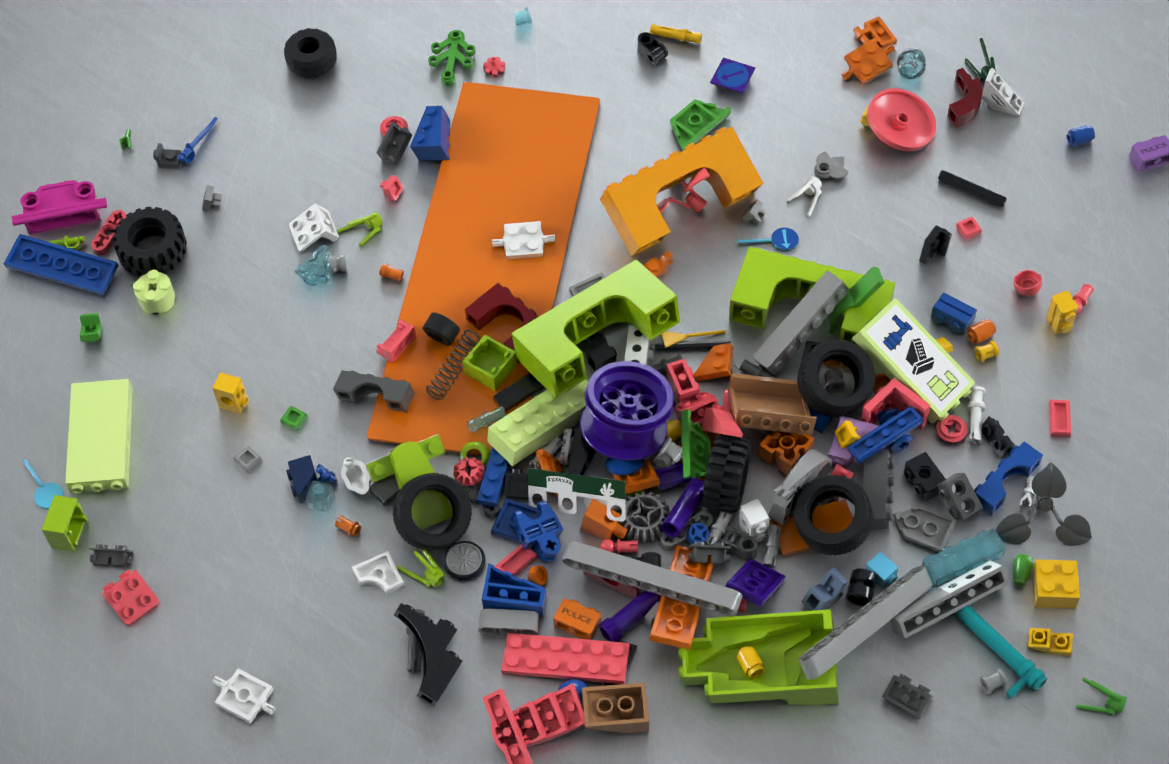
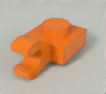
M666 251L659 260L653 257L643 266L654 276L660 278L667 272L666 267L673 263L671 259L673 255Z

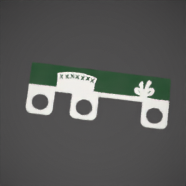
M528 468L529 506L537 508L532 501L534 494H540L543 501L547 502L546 492L558 493L559 511L566 514H575L577 512L576 496L607 500L608 519L620 522L625 521V481ZM564 498H569L573 502L571 510L563 508L562 500ZM613 505H618L621 508L622 515L620 517H614L611 514L610 509Z

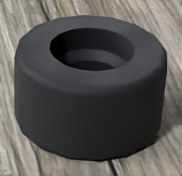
M431 313L422 328L429 337L447 346L453 343L460 331L459 327L452 320L439 313Z

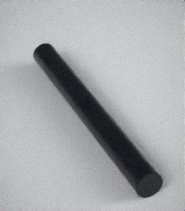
M731 341L675 343L666 348L664 343L655 344V351L712 349L713 346L731 343Z

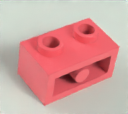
M685 359L667 364V378L678 404L684 400L690 401L700 393L699 385L693 379V371L691 367H688Z
M701 392L690 401L684 400L680 402L679 406L673 408L677 419L682 422L681 411L689 409L691 421L701 424L705 407L712 408V404L719 405L716 396L708 392Z

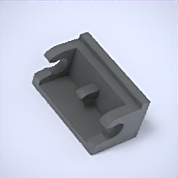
M392 122L376 153L381 160L397 166L412 134L407 128L403 127L402 129L397 123Z
M395 474L374 482L370 486V493L382 505L399 491Z

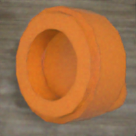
M541 565L531 567L528 573V581L539 586L544 585L548 579L546 568Z

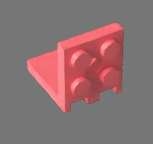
M893 378L884 388L880 387L871 400L868 399L863 404L861 421L875 424L878 421L877 415L884 410L892 407L893 409H900L902 412L912 406L924 420V423L917 426L922 430L927 425L931 405Z

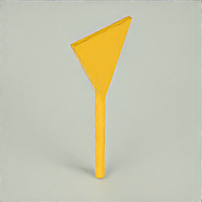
M717 330L689 334L665 331L661 334L666 348L689 337L724 334L726 331Z

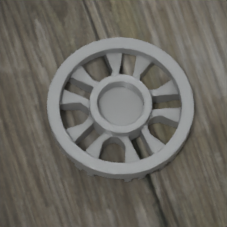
M565 428L560 464L564 465L568 464L571 450V428Z

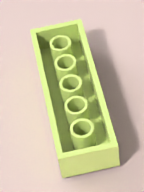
M585 380L557 398L548 390L542 392L489 426L487 442L514 466L555 439V437L564 433L565 428H572L580 422L582 412L586 408L585 390L589 382Z

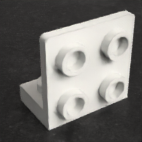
M313 204L289 223L300 252H303L321 237L333 242L339 239L329 211L317 204Z

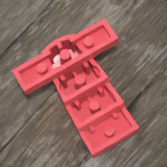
M570 684L554 693L550 692L533 702L529 701L514 711L511 710L503 689L482 697L492 721L491 732L493 739L504 752L508 764H533L527 748L555 739L585 726L584 707L574 684Z

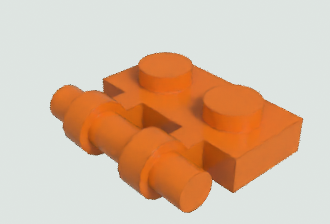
M880 17L864 22V29L862 30L859 26L853 30L856 38L863 44L870 41L867 38L869 35L882 49L890 44L895 45L897 43L896 37Z

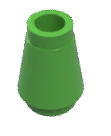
M1018 554L1014 559L1013 583L1015 585L1025 586L1034 565L1032 557Z

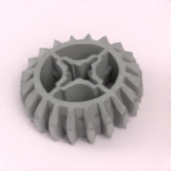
M644 491L641 492V495L635 492L634 497L628 495L627 501H625L626 519L623 522H618V524L623 525L625 528H629L626 533L628 538L635 537V541L643 539L644 543L649 538L653 542L654 536L660 538L661 533H663L661 525L670 513V508L666 505L665 499L660 500L659 494L653 497L652 492L645 495ZM619 507V508H618V513H619L620 515H622V510H621V508ZM637 508V511L633 512L632 515L629 516L631 511ZM656 518H659L655 524L651 525L653 521H656Z

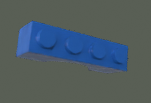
M1025 441L1020 446L1016 445L1011 450L1010 456L1007 459L1003 458L998 469L995 472L991 471L987 475L983 485L978 484L974 489L983 506L982 509L992 516L1004 504L1007 493L1003 488L1002 482L1014 475L1029 477L1041 464L1043 454Z

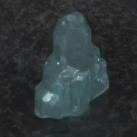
M321 245L315 250L312 257L306 258L304 263L299 264L295 270V273L303 278L304 282L308 285L316 286L318 282H330L332 272L330 271V263L328 261L330 255L329 246Z

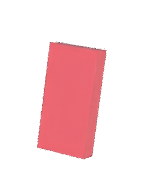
M1050 399V436L1070 437V400Z
M521 544L498 563L495 568L504 572L508 571L516 577L538 557L531 548L524 550Z

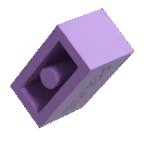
M1166 135L1153 137L1144 142H1137L1132 146L1129 157L1139 172L1169 163V140Z

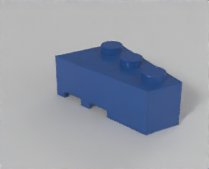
M426 106L410 145L418 161L449 160L448 148H450V143L448 142V136H450V119L442 106Z
M488 563L481 599L483 609L535 611L539 614V617L544 618L547 601L546 588L526 579L517 578L511 575L510 572L499 570L494 565Z

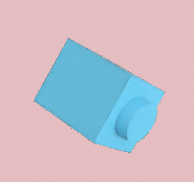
M879 552L866 564V569L877 575L876 584L882 589L887 585H892L898 578V567L882 552Z

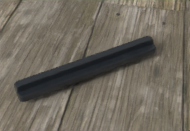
M942 170L938 176L940 181L1000 207H1003L1006 203L1007 198L945 170Z

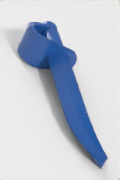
M214 117L191 143L186 144L185 149L177 157L179 161L186 163L193 161L195 157L193 148L211 130L218 119L217 117Z

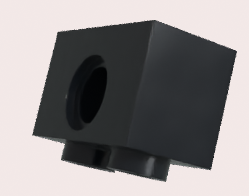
M926 452L905 463L904 476L908 481L912 482L918 496H922L926 502L940 495L937 485L946 479Z

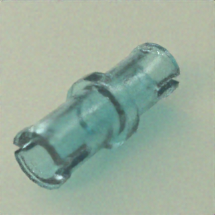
M500 406L488 413L483 412L481 416L467 421V426L470 432L473 433L485 426H491L492 423L499 421L507 415L504 408Z

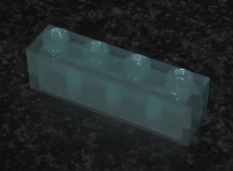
M994 528L988 531L983 530L971 539L965 538L953 547H945L938 554L926 556L923 559L922 565L925 566L933 583L932 588L935 589L990 560L995 561L1004 557L1006 546Z

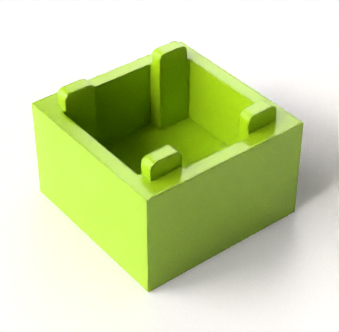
M484 335L462 361L464 374L496 391L516 367V352Z
M54 495L41 530L51 548L74 552L75 548L79 545L78 539L88 518L77 498Z

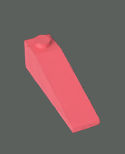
M712 404V408L705 407L702 422L703 431L742 438L743 433L731 413L723 410L724 406Z

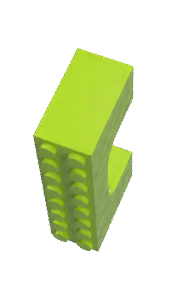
M749 247L730 298L729 321L766 330L772 309L777 302L787 298L802 300L827 270L841 279L849 289L864 275L851 270H843L834 266L818 264L814 261L782 255L778 252ZM883 279L885 283L861 306L842 312L844 321L841 327L840 340H846L857 345L852 338L893 300L895 282Z
M634 260L512 332L517 360L557 398L588 379L583 352L576 344L615 322L630 323L648 340H652L680 323L677 295L639 261Z

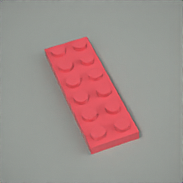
M508 633L501 672L502 674L567 680L575 678L581 681L625 684L630 643Z

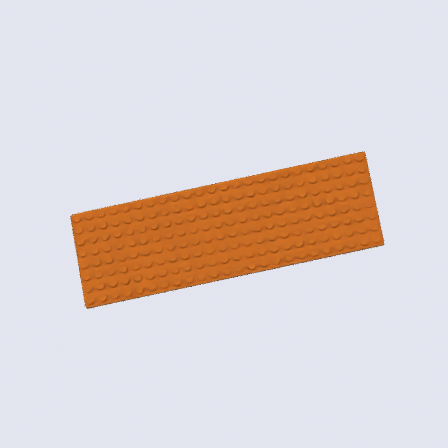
M472 82L463 83L450 129V136H448V142L450 143L448 154L450 157L449 160H442L398 319V322L403 320L413 325L416 337L393 363L387 360L383 377H388L392 380L409 382L415 395L407 412L389 409L384 401V395L378 393L367 432L368 440L400 445L405 442H419L439 434L445 451L460 453L464 445L469 442L478 441L485 444L491 452L493 447L487 442L488 427L532 400V396L504 413L493 399L494 395L530 373L521 363L516 365L496 391L464 374V368L458 374V378L454 379V384L450 385L451 388L447 391L443 400H437L430 396L426 391L427 385L433 386L431 380H437L435 374H440L439 368L445 369L442 363H448L446 357H451L450 352H456L454 346H459L457 341H463L461 335H464L465 330L475 332L480 338L487 335L503 344L512 336V332L521 328L523 324L521 320L512 315L498 316L480 330L466 320L465 309L497 283L507 287L514 297L520 298L528 309L531 308L536 312L538 317L553 309L600 105L599 98ZM541 221V230L544 236L555 234V242L544 243L543 257L507 260L504 246L493 247L492 239H503L505 233L504 224ZM431 313H439L452 320L459 327L460 331L450 346L432 339L423 331L422 328ZM468 331L466 332V335L472 338L474 342H479L476 335ZM463 336V338H464L467 342H469V343H471V344H474V343H472L471 341H469L465 336ZM459 342L461 346L471 350L466 344ZM455 348L461 354L466 355L461 349ZM451 353L456 359L463 361L458 355ZM448 358L449 362L456 366H459L455 361ZM457 361L463 367V363ZM444 364L447 369L455 372L450 366ZM454 367L457 372H460V368ZM440 370L444 375L452 378L447 372ZM449 372L453 378H456L457 374ZM436 375L439 380L447 383L442 377ZM446 378L450 384L453 382V379ZM432 381L436 386L444 389L440 384H438L435 381ZM441 383L445 389L449 388V385ZM429 388V389H430L431 391H433L434 393L441 395V394H440L438 391H436L435 389ZM438 389L443 395L445 394V391ZM431 393L433 396L437 398H442V396H437ZM471 449L467 453L469 455L482 456L481 452L477 449Z

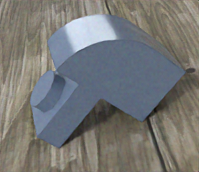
M832 568L820 584L809 589L801 602L810 611L828 610L843 596L842 591L848 581L836 568Z

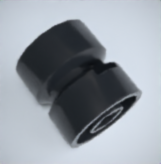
M858 568L852 570L849 581L850 585L845 597L846 600L856 606L864 607L873 599L877 575L867 569Z

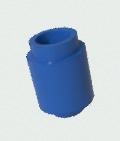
M1083 125L1070 129L1066 139L1073 147L1079 146L1095 139V131L1091 125Z

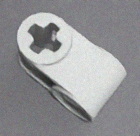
M669 437L653 460L654 463L661 468L672 466L681 459L683 447L672 442V439Z

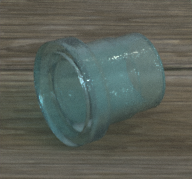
M528 7L513 13L516 25L532 23Z

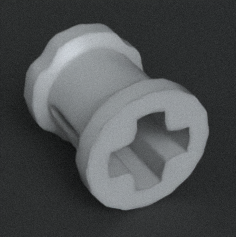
M1000 668L996 669L993 674L980 677L981 686L987 694L992 693V690L1000 686L1005 687L1008 685L1007 678Z

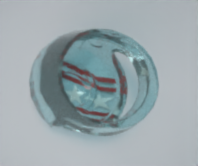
M915 48L903 50L897 59L899 74L906 79L920 77L926 68V59L923 52Z

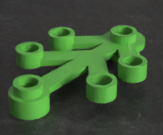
M460 30L451 31L446 40L441 43L434 42L431 45V50L434 54H439L442 49L451 45L450 49L438 56L432 55L428 58L429 66L437 67L440 62L448 58L446 70L441 75L442 83L445 86H451L456 81L455 74L453 73L455 59L466 70L473 67L472 59L466 58L458 50V46L465 50L467 56L475 55V46L468 45L464 41L465 35Z

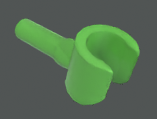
M127 129L125 136L119 139L121 149L127 146L129 149L132 147L129 137L130 129Z

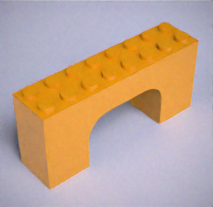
M723 127L717 130L716 134L712 137L707 135L700 139L701 142L696 145L693 142L686 146L682 152H679V150L675 151L666 160L663 158L653 163L652 167L648 168L646 166L640 169L635 176L630 174L624 177L623 181L619 184L614 182L606 187L607 189L603 191L600 201L631 256L659 243L671 232L657 208V194L693 177L701 168H705L710 175L705 180L712 186L723 208L750 196L764 184L733 127L728 129Z

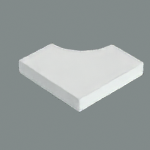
M389 551L352 567V571L360 586L367 584L376 585L383 589L386 594L405 586Z

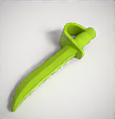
M65 235L63 239L46 242L79 251L86 238L84 236L69 238L68 235Z

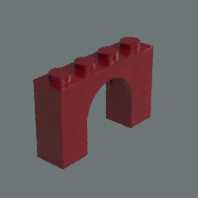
M499 283L465 309L466 320L478 330L501 315L517 317L523 323L521 327L538 318L533 309H528L520 298L514 297L507 287H503ZM511 336L503 344L515 351Z

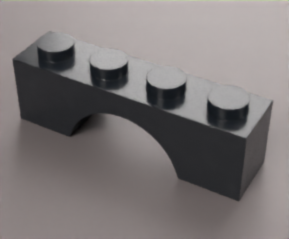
M596 332L586 338L591 343L587 351V363L594 372L607 364L616 362L617 352L613 346L610 347L607 344V340L602 333Z

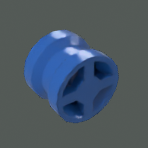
M701 523L693 524L686 533V538L690 544H693V542H705L709 536L708 528Z

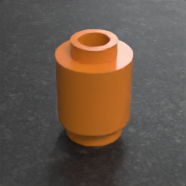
M990 319L982 320L969 327L966 335L971 343L977 345L993 337V334L996 333V327Z

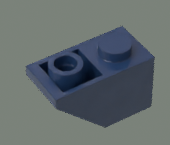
M310 455L288 461L289 469L286 470L289 481L293 480L294 485L291 486L293 496H298L300 503H304L317 483V476Z

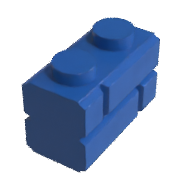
M943 292L932 308L931 317L938 323L950 326L953 331H960L965 334L975 320L977 309Z

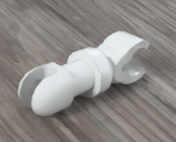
M1035 476L1027 478V487L1023 490L1024 496L1020 500L1021 510L1026 502L1029 504L1028 510H1032V498L1035 496L1032 490V480Z

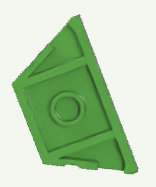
M694 99L672 117L670 125L682 151L689 144L697 143L731 114V108L721 109L717 108L716 104L704 103Z
M689 409L681 411L682 459L685 479L706 477L709 457L711 455V441L706 433L703 432L699 423L691 421Z

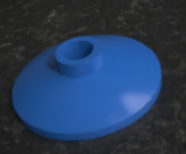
M608 457L605 464L606 469L612 474L629 475L639 471L644 466L645 460L643 458L627 461Z

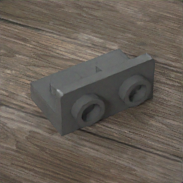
M900 674V676L893 675L882 697L920 718L927 704L933 698L929 694L931 690L921 684L918 687L911 684L912 679L903 674Z

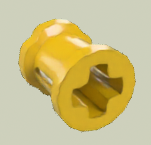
M993 340L984 346H976L974 348L975 357L980 363L984 362L987 358L998 357L1000 353L997 344Z

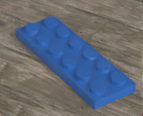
M19 234L3 263L6 268L104 296L119 267L116 261Z

